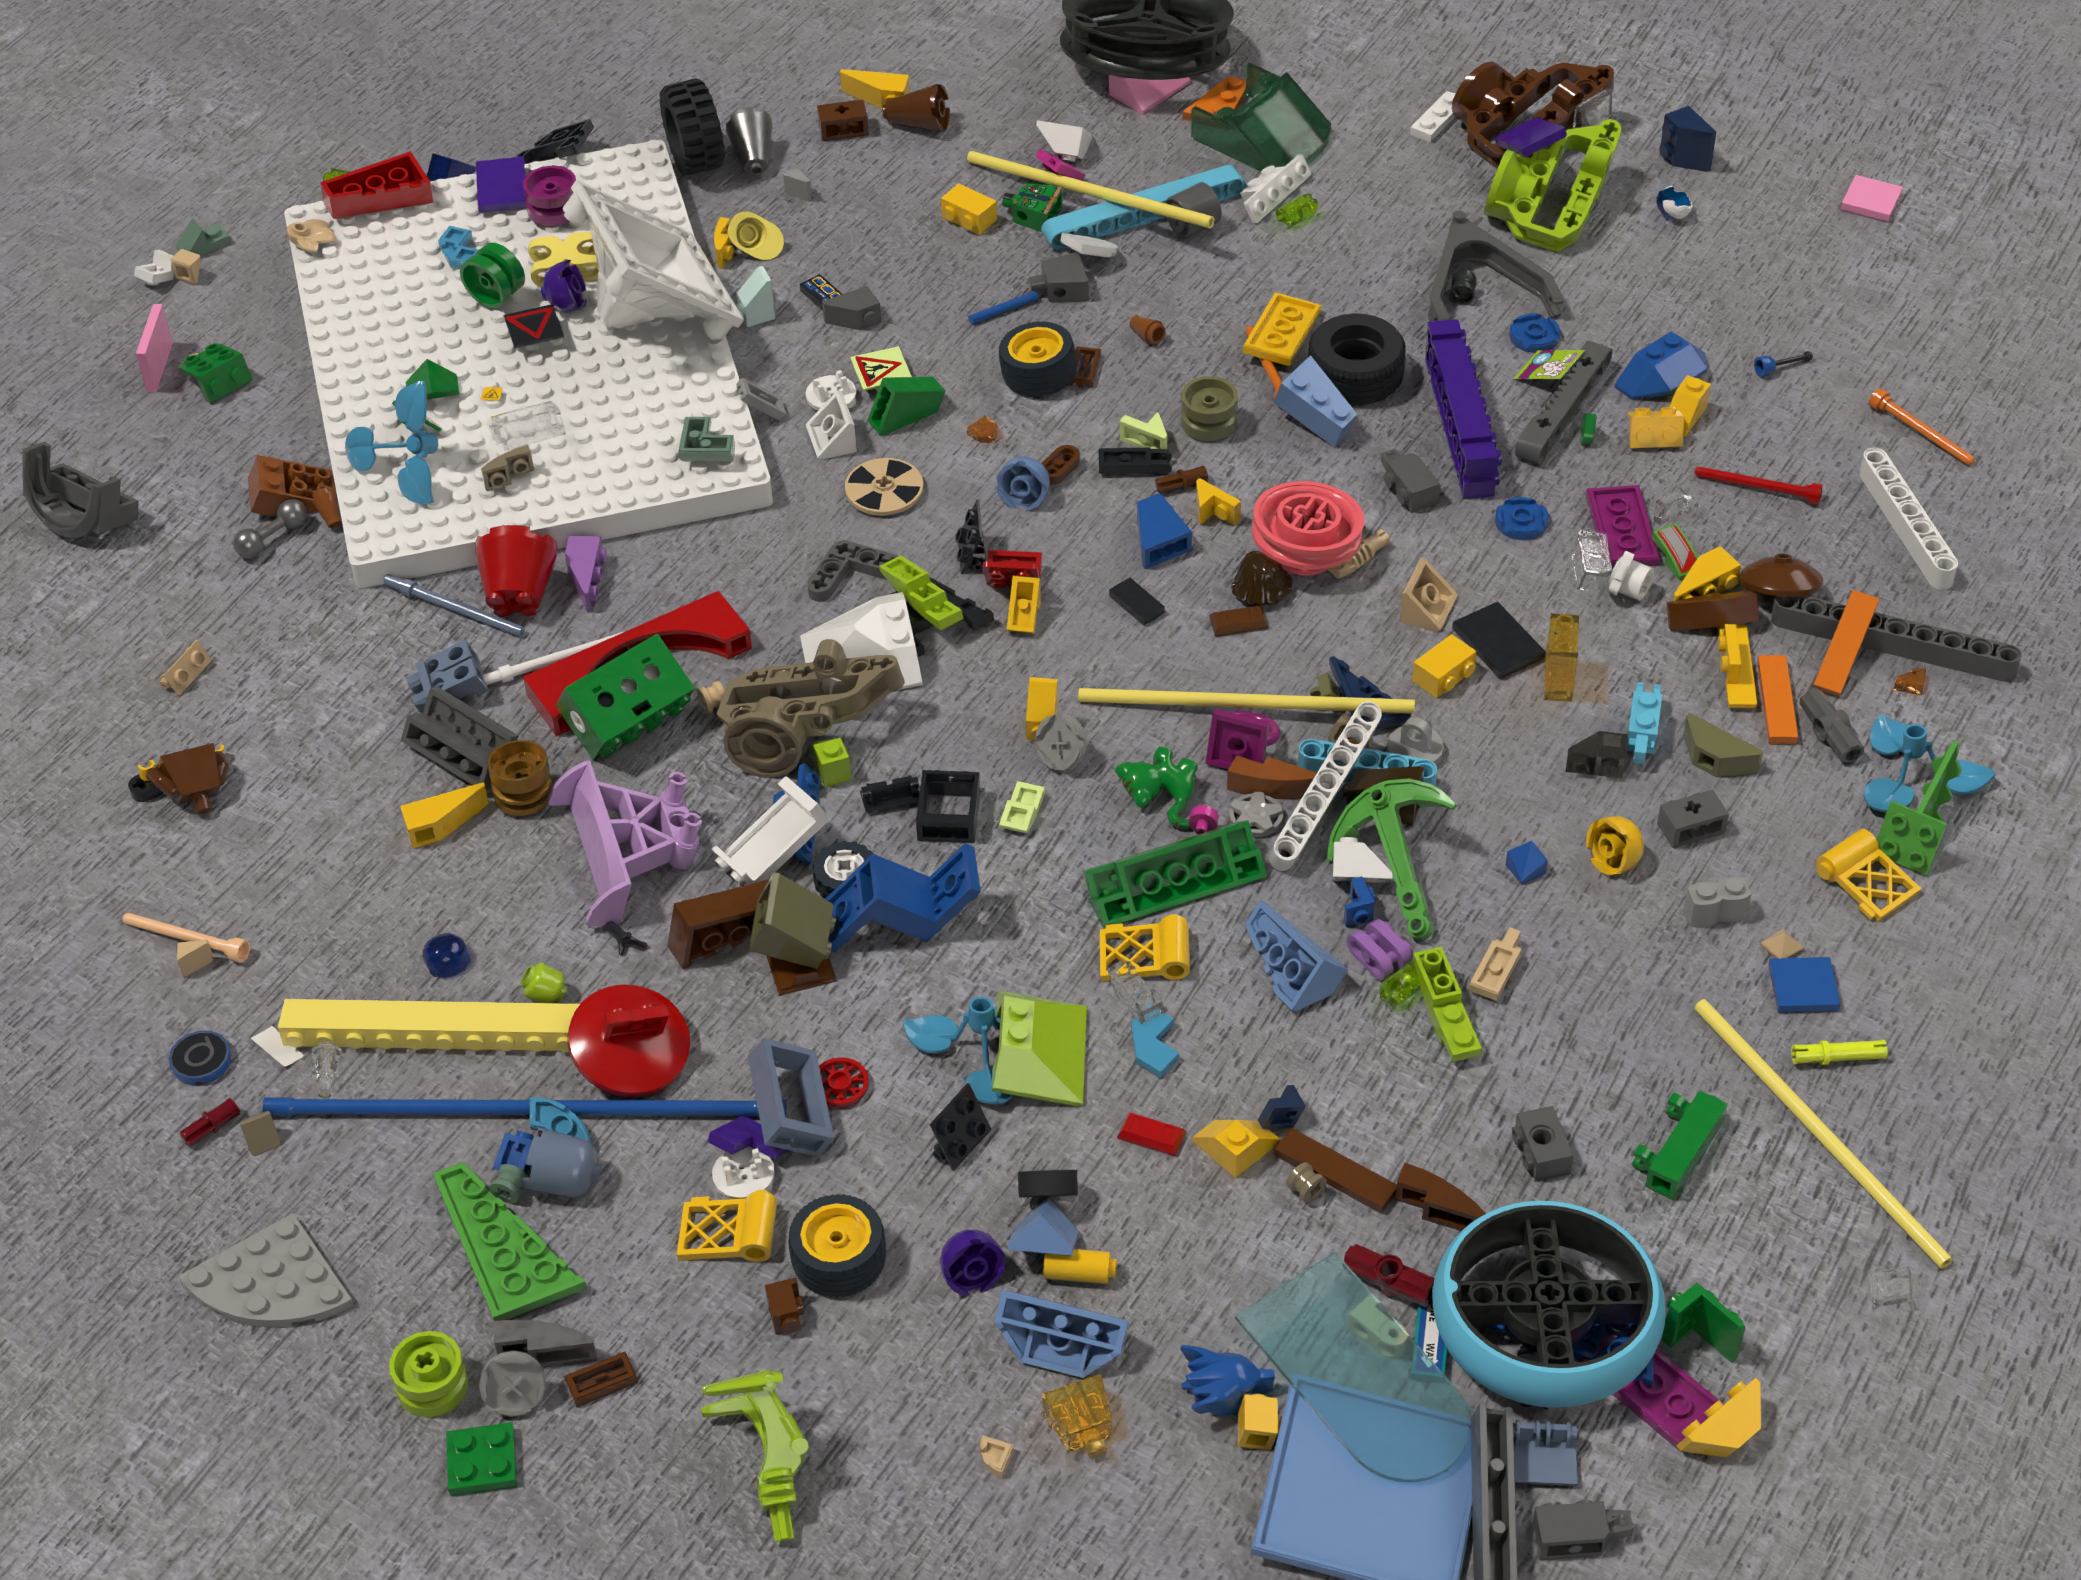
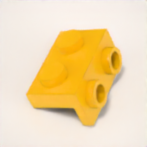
M1662 407L1661 411H1650V408H1635L1634 412H1627V418L1630 420L1629 447H1683L1684 415L1680 411H1676L1677 408Z

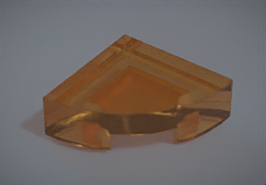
M1915 668L1909 673L1899 675L1893 690L1922 695L1926 669Z

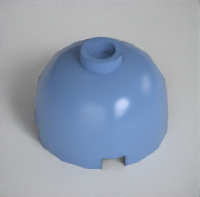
M1016 457L1010 460L1000 470L996 478L998 483L996 487L997 493L1002 501L1015 509L1016 505L1028 507L1025 511L1038 507L1047 496L1050 486L1049 475L1044 465L1030 457Z

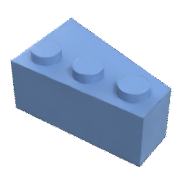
M1311 355L1280 384L1273 402L1333 447H1336L1350 433L1357 416L1354 409Z

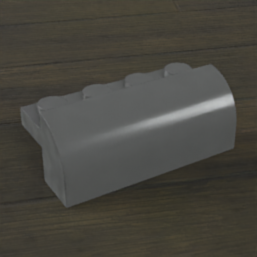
M432 687L429 690L423 713L407 716L401 741L470 784L476 785L484 782L485 788L490 789L492 786L487 764L489 755L496 747L506 742L517 740L519 735L443 689Z

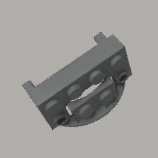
M46 442L22 449L23 496L27 498L35 515L56 534L66 538H80L90 532L104 534L109 530L138 520L139 501L120 492V479L111 476L109 481L102 483L64 463L50 467L51 445ZM59 499L58 501L50 503V500ZM65 500L72 502V505L75 507L86 509L85 513L82 514L76 511Z

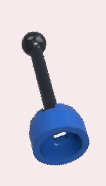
M1806 351L1803 355L1777 361L1765 355L1756 357L1754 369L1759 377L1769 376L1775 371L1776 366L1801 360L1811 361L1813 354L1810 351Z

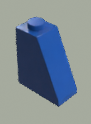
M1161 493L1137 502V525L1142 566L1144 569L1192 551V531Z

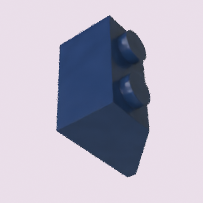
M1690 106L1667 113L1664 116L1661 145L1659 147L1660 154L1672 166L1704 172L1711 171L1716 131Z

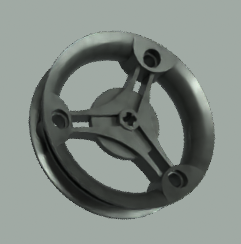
M1062 0V11L1066 16V27L1060 35V46L1063 52L1078 64L1101 73L1145 80L1187 78L1217 69L1228 60L1231 53V45L1227 39V27L1233 21L1234 10L1228 0ZM1116 15L1115 17L1095 21L1093 20L1094 18ZM1178 19L1186 20L1202 27L1196 29L1181 23Z

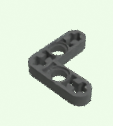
M846 540L835 542L808 580L809 597L818 602L828 600L849 569L887 580L880 572L879 566L898 557V555ZM864 558L874 559V561L870 563L861 562V560ZM830 568L838 569L837 572L831 574L825 572Z

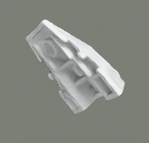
M903 592L876 597L800 635L805 663L814 661L821 641L832 639L841 644L846 658L875 655L895 656L905 680V684L899 690L923 685Z

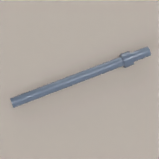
M389 574L384 578L385 585L400 590V593L406 596L419 597L519 637H522L525 632V627L420 587L417 582L412 580H402Z

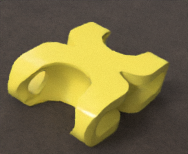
M591 232L572 233L567 236L565 241H561L556 236L539 237L531 240L528 245V253L535 262L530 272L533 283L537 286H543L544 276L538 274L546 272L551 266L566 260H571L569 263L571 266L576 265L584 282L598 279L599 267L594 245L582 246L586 242L593 243ZM544 248L546 251L538 252L536 249ZM594 266L596 268L593 270H588L585 267Z

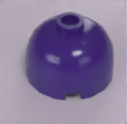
M571 260L551 266L544 275L543 287H541L543 299L553 304L555 309L563 312L575 311L586 307L587 298L583 299L582 294L583 291H586L585 282L578 267L569 264Z
M969 1229L958 1232L947 1240L942 1248L939 1263L947 1285L958 1294L970 1295L968 1291L981 1287L980 1293H983L998 1283L1005 1271L1003 1264L1005 1254L990 1234L976 1229Z

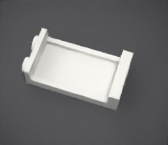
M787 776L778 783L785 794L724 852L716 845L712 848L713 852L718 856L714 861L724 872L727 873L731 870L730 876L741 887L745 884L750 885L768 880L773 872H776L830 820L819 804Z

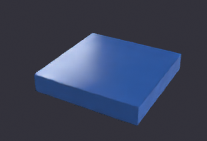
M1830 957L1774 958L1769 960L1768 966L1778 1013L1839 1011L1840 1000Z

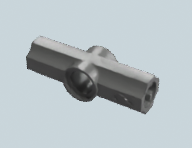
M1817 687L1808 690L1801 696L1799 704L1812 720L1816 737L1822 742L1827 741L1841 761H1845L1846 764L1853 763L1863 755L1864 746L1852 732L1849 717L1844 710H1836L1823 691L1818 690Z

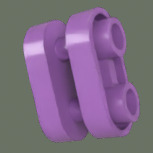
M1376 919L1366 925L1365 932L1357 930L1347 936V945L1352 955L1378 980H1383L1392 975L1394 972L1393 966L1400 970L1412 963L1413 949L1406 940H1402L1393 931L1389 923L1380 919Z

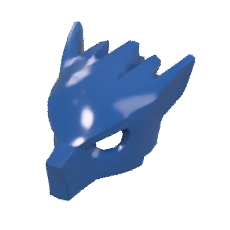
M1181 1345L1180 1350L1189 1361L1188 1368L1192 1371V1373L1186 1375V1381L1181 1384L1183 1390H1187V1394L1195 1395L1197 1403L1192 1404L1191 1408L1196 1413L1204 1414L1211 1412L1219 1417L1231 1414L1235 1416L1238 1414L1243 1400L1241 1396L1245 1393L1246 1395H1263L1273 1391L1274 1369H1258L1247 1357L1241 1354L1216 1353L1205 1348Z

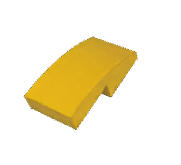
M720 217L714 233L716 260L719 269L725 267L728 260L732 259L734 252L728 235L730 219Z

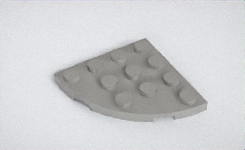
M293 1213L178 1276L183 1287L199 1304L219 1312L225 1319L251 1326L270 1328L291 1327L293 1322L306 1321L313 1318L317 1322L354 1307L351 1297Z

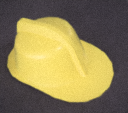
M749 211L740 212L729 223L728 235L731 242L745 253L760 260H771L782 251L784 245L782 232L776 225Z

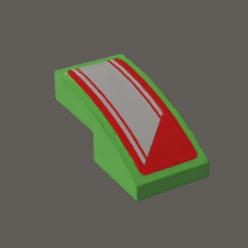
M1676 523L1653 531L1652 540L1666 555V566L1679 581L1684 579L1698 558L1688 538Z

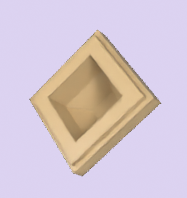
M1784 929L1763 940L1760 944L1774 958H1791L1804 949Z

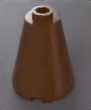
M935 84L889 99L883 105V117L890 124L936 132L946 130L950 121V107L946 108L945 100H949L947 91L942 84Z

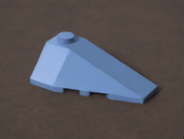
M1260 900L1245 923L1256 951L1260 952L1263 957L1265 972L1271 975L1275 984L1273 986L1275 994L1292 1011L1297 1012L1332 995L1348 971L1332 954L1264 901Z

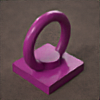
M1215 709L1212 713L1205 764L1229 769L1237 755L1263 764L1266 747L1273 745L1280 738V727L1275 721L1259 713L1249 711L1227 712Z

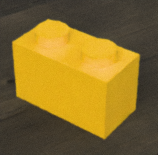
M958 183L941 197L942 218L980 235L997 221V201Z
M1451 634L1414 661L1412 681L1435 698H1438L1443 693L1451 691L1462 679L1472 675L1476 668V650Z

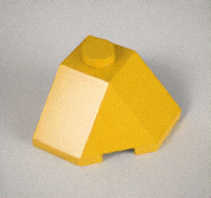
M1213 1120L1194 1135L1192 1141L1237 1178L1276 1147L1280 1142V1138L1269 1129H1262L1259 1121Z

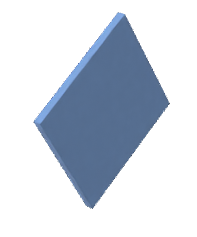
M1292 1374L1250 1554L1346 1580H1459L1472 1515L1471 1420Z

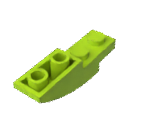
M1442 946L1413 953L1421 991L1440 1045H1445L1452 1062L1481 1056L1482 1047L1461 1001V989Z

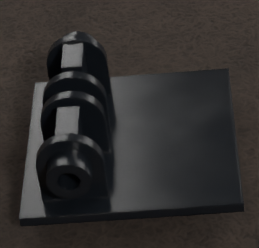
M976 500L972 509H968L965 523L962 528H958L955 541L959 546L957 561L960 562L961 574L965 572L967 567L973 568L975 571H981L983 569V562H986L979 500Z
M969 1083L961 1089L929 1124L938 1141L934 1146L932 1154L938 1161L946 1159L951 1169L955 1171L990 1132L991 1127Z

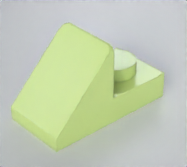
M1158 412L1148 423L1124 415L1120 420L1121 441L1138 448L1167 449V434Z

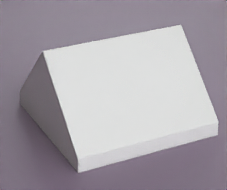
M837 390L805 424L817 458L821 460L857 452L854 423L842 392Z

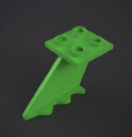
M1956 740L1950 744L1945 755L1933 760L1931 766L1935 776L1931 782L1923 786L1924 798L1919 807L1914 810L1892 800L1877 837L1879 849L1893 862L1926 876L1929 874L1947 823L1943 822L1938 808L1940 805L1951 801L1953 794L1948 786V781L1959 777L1962 772V768L1957 760L1960 742Z

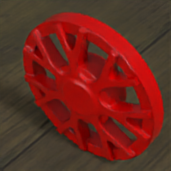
M839 1057L829 1059L819 1065L820 1074L823 1071L829 1074L828 1079L821 1077L823 1086H828L829 1088L824 1091L828 1106L836 1108L847 1107L861 1100L866 1094L869 1086L868 1073L858 1061ZM844 1065V1070L834 1071V1066ZM856 1068L860 1073L852 1077L850 1072ZM853 1083H863L862 1088L852 1087ZM850 1092L853 1095L845 1099L843 1094ZM834 1093L838 1097L834 1100L829 1098L830 1095Z

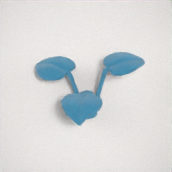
M418 381L401 389L395 401L398 419L401 422H406L408 430L415 432L408 437L406 442L373 444L374 434L372 430L367 427H356L346 437L345 450L350 464L356 470L367 471L375 463L376 455L374 449L407 447L410 452L417 455L406 460V467L402 468L398 473L400 491L412 502L428 504L434 502L431 489V473L428 464L421 458L427 457L428 454H434L437 451L438 439L435 434L426 433L424 429H421L426 420L427 395L425 381Z
M1880 713L1871 729L1870 743L1872 748L1883 755H1894L1899 751L1904 753L1900 777L1897 783L1889 778H1878L1869 782L1864 790V799L1868 807L1886 813L1892 800L1907 807L1913 802L1914 790L1911 787L1902 785L1905 780L1909 758H1920L1928 751L1933 762L1936 755L1932 749L1933 743L1927 742V729L1923 725H1907L1892 720ZM1958 760L1962 772L1959 777L1949 780L1948 786L1951 792L1972 794L1986 786L1995 777L1996 772L1979 764Z
M986 997L973 998L969 1002V1013H963V1020L958 1029L956 1023L946 1016L931 1015L917 1019H903V1027L908 1040L917 1049L927 1053H941L949 1050L951 1040H958L968 1023L975 1033L982 1035L985 1071H974L969 1074L965 1080V1085L969 1083L977 1100L983 1103L1002 1104L1013 1097L1011 1094L991 1091L993 1069L990 1070L987 1032L992 1025L994 1029H1000L1001 1018H996L997 1006L993 1007V1002Z

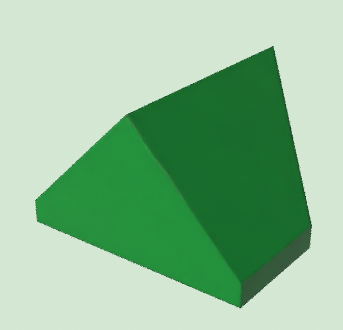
M426 359L405 382L406 386H409L418 381H425L427 400L460 395L457 374L429 359Z

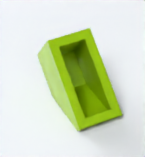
M833 737L807 745L824 788L851 780L849 755L841 737Z

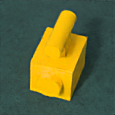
M1262 1394L1244 1395L1238 1410V1447L1262 1450L1272 1449L1282 1420V1416L1278 1415L1277 1398L1266 1397Z

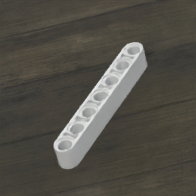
M1880 448L1866 449L1862 458L1860 478L1929 584L1938 590L1951 588L1958 566L1956 557L1887 453Z
M1370 701L1361 703L1350 718L1275 841L1269 855V862L1275 869L1286 871L1296 862L1374 733L1382 716L1381 709L1377 704ZM1361 716L1369 717L1372 722L1364 721ZM1347 738H1354L1359 744H1352ZM1333 760H1340L1345 766L1340 767ZM1320 782L1328 783L1331 789L1323 788ZM1306 805H1314L1318 811H1310ZM1292 828H1301L1304 834H1297ZM1278 850L1287 851L1291 857L1281 856Z

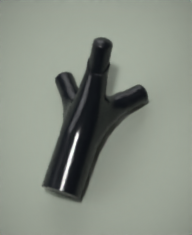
M609 921L605 925V930L617 940L619 955L624 954L625 944L647 948V943L631 936V932H625L613 921Z

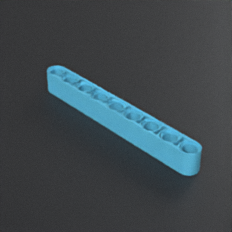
M1226 165L1139 191L1132 195L1165 203L1168 197L1197 183L1204 182L1213 189L1218 200L1222 201L1240 195L1247 184L1233 165ZM1106 201L1050 218L1043 223L1041 232L1053 249L1061 250L1068 248V246L1060 242L1062 233L1101 238L1166 218V216Z

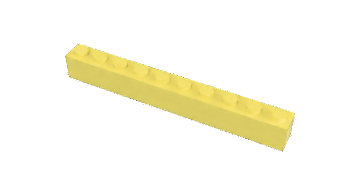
M284 999L278 1030L283 1046L296 1048L305 1046L322 1048L351 1047L355 1049L362 1047L382 1049L410 1048L414 1050L470 1049L474 1051L530 1050L534 1052H569L567 1043L568 1029L572 1016L580 1004Z

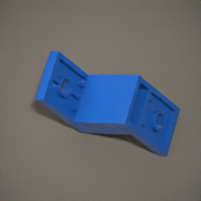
M964 843L930 877L872 853L825 899L834 904L832 916L836 917L832 934H829L828 941L832 942L831 951L836 952L861 927L865 926L869 920L928 942L981 892L974 847Z

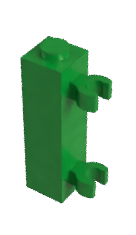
M1700 1090L1691 1103L1677 1093H1673L1667 1102L1669 1107L1665 1113L1672 1118L1680 1119L1658 1155H1655L1652 1150L1644 1145H1639L1633 1153L1635 1159L1631 1165L1638 1170L1648 1171L1645 1187L1673 1201L1725 1120L1728 1104L1716 1096L1708 1095Z

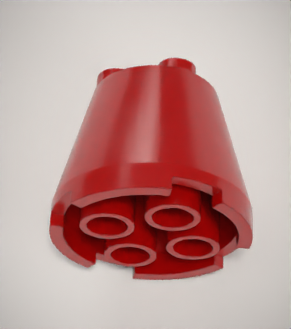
M504 525L490 528L489 534L477 537L475 547L486 604L494 609V615L499 617H507L510 613H521L524 616L536 615L557 559L556 541L549 534L543 537L530 532V527Z

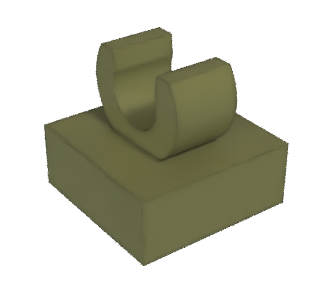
M1328 673L1318 676L1319 686L1309 691L1311 696L1341 697L1339 687Z

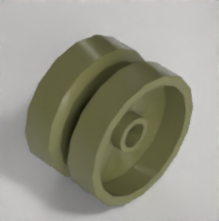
M1205 376L1193 379L1184 386L1181 392V427L1186 434L1202 441H1217L1228 437L1234 432L1237 426L1238 394L1232 383L1223 378Z

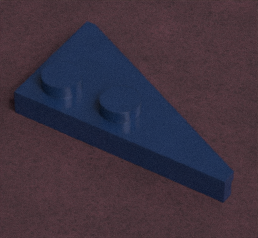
M1335 656L1329 657V666L1343 697L1393 699L1386 693H1382L1376 685L1364 676L1358 678L1350 672V666L1344 661L1337 659ZM1381 713V719L1375 730L1405 724L1411 717V714ZM1361 716L1364 721L1372 722L1369 717Z

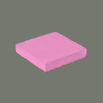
M1855 175L1842 201L1841 210L1888 222L1902 194L1903 187Z

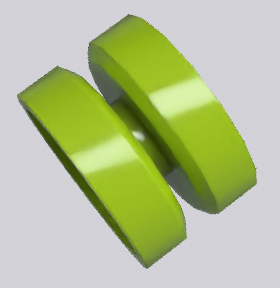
M419 1332L403 1339L393 1350L389 1360V1374L394 1384L396 1396L403 1409L414 1416L430 1418L442 1416L455 1409L464 1399L468 1389V1375L463 1364L461 1350L454 1339L440 1332Z

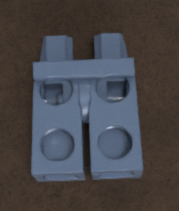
M466 639L430 657L426 663L424 660L416 663L418 672L406 678L410 689L416 694L412 696V700L420 713L424 711L429 690L432 687H439L458 699L473 692H476L478 696L488 692L478 655Z

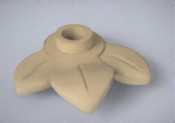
M311 219L303 223H292L287 227L286 233L289 240L299 245L305 251L317 253L318 244L336 242L335 234L327 228L328 223L323 220Z

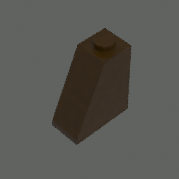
M1424 767L1356 770L1352 781L1347 780L1343 796L1347 797L1348 805L1364 790L1387 780L1409 778L1423 782ZM1382 793L1376 797V801L1382 797ZM1414 803L1401 807L1399 814L1402 824L1413 826L1421 806Z

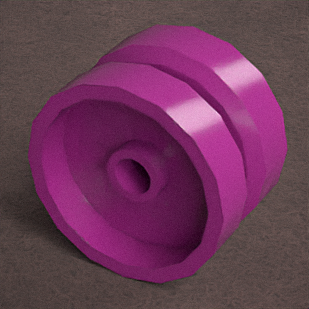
M551 165L537 168L526 175L523 180V190L527 213L533 222L544 226H558L570 222L564 216L563 207L572 196L573 191L571 187L576 181V176L571 170L562 166Z

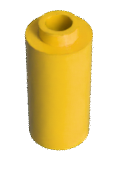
M1074 1249L1072 1255L1045 1253L1044 1279L1109 1284L1110 1278H1116L1117 1259L1111 1258V1252Z

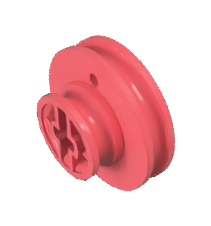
M1311 481L1283 483L1268 489L1256 501L1251 529L1252 538L1260 551L1276 562L1281 563L1284 570L1302 576L1318 575L1328 571L1327 568L1347 562L1358 552L1362 541L1364 514L1360 505L1350 495L1333 486Z

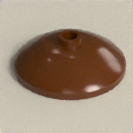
M1784 553L1755 561L1747 565L1740 572V582L1743 586L1768 595L1803 596L1815 593L1823 587V577L1815 568L1802 560L1792 558L1791 555Z

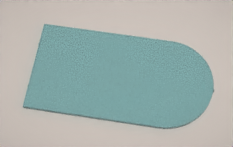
M1336 1252L1310 1266L1307 1270L1235 1315L1234 1319L1351 1456L1370 1472L1393 1481L1420 1482L1447 1472L1461 1456L1469 1435V1416L1460 1393Z

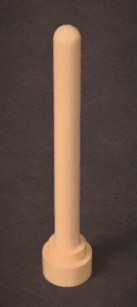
M126 913L123 916V922L127 925L183 941L208 939L211 949L224 952V955L229 960L235 962H245L250 953V942L245 939L235 937L226 941L132 913Z

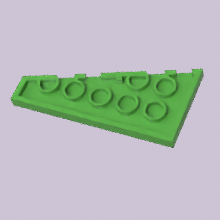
M463 1162L433 1173L436 1185L493 1321L511 1319L587 1289L585 1281L579 1275L576 1276L562 1258H558L548 1249L547 1244L520 1217L514 1215L499 1197L496 1198L486 1188V1184Z

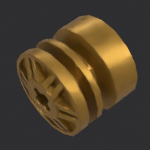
M529 740L510 741L496 747L489 755L487 762L495 805L502 812L516 816L530 815L544 809L548 805L547 798L552 789L546 750L540 744Z

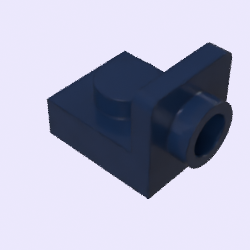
M1287 1085L1280 1098L1269 1099L1258 1118L1262 1129L1294 1128L1306 1107L1295 1086Z

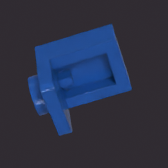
M1362 876L1351 879L1350 899L1352 903L1346 904L1344 908V924L1346 927L1364 925L1374 919L1375 894L1372 887H1367Z

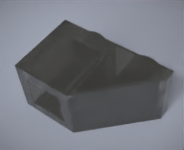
M1598 731L1568 748L1565 772L1623 778L1628 734Z

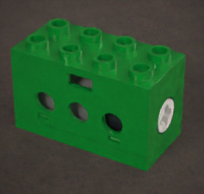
M657 633L565 687L555 706L592 760L600 756L605 759L617 751L616 747L621 743L625 742L628 745L640 737L639 733L646 728L648 731H652L663 723L661 719L668 715L673 718L685 710L684 706L691 701L690 696L695 687Z

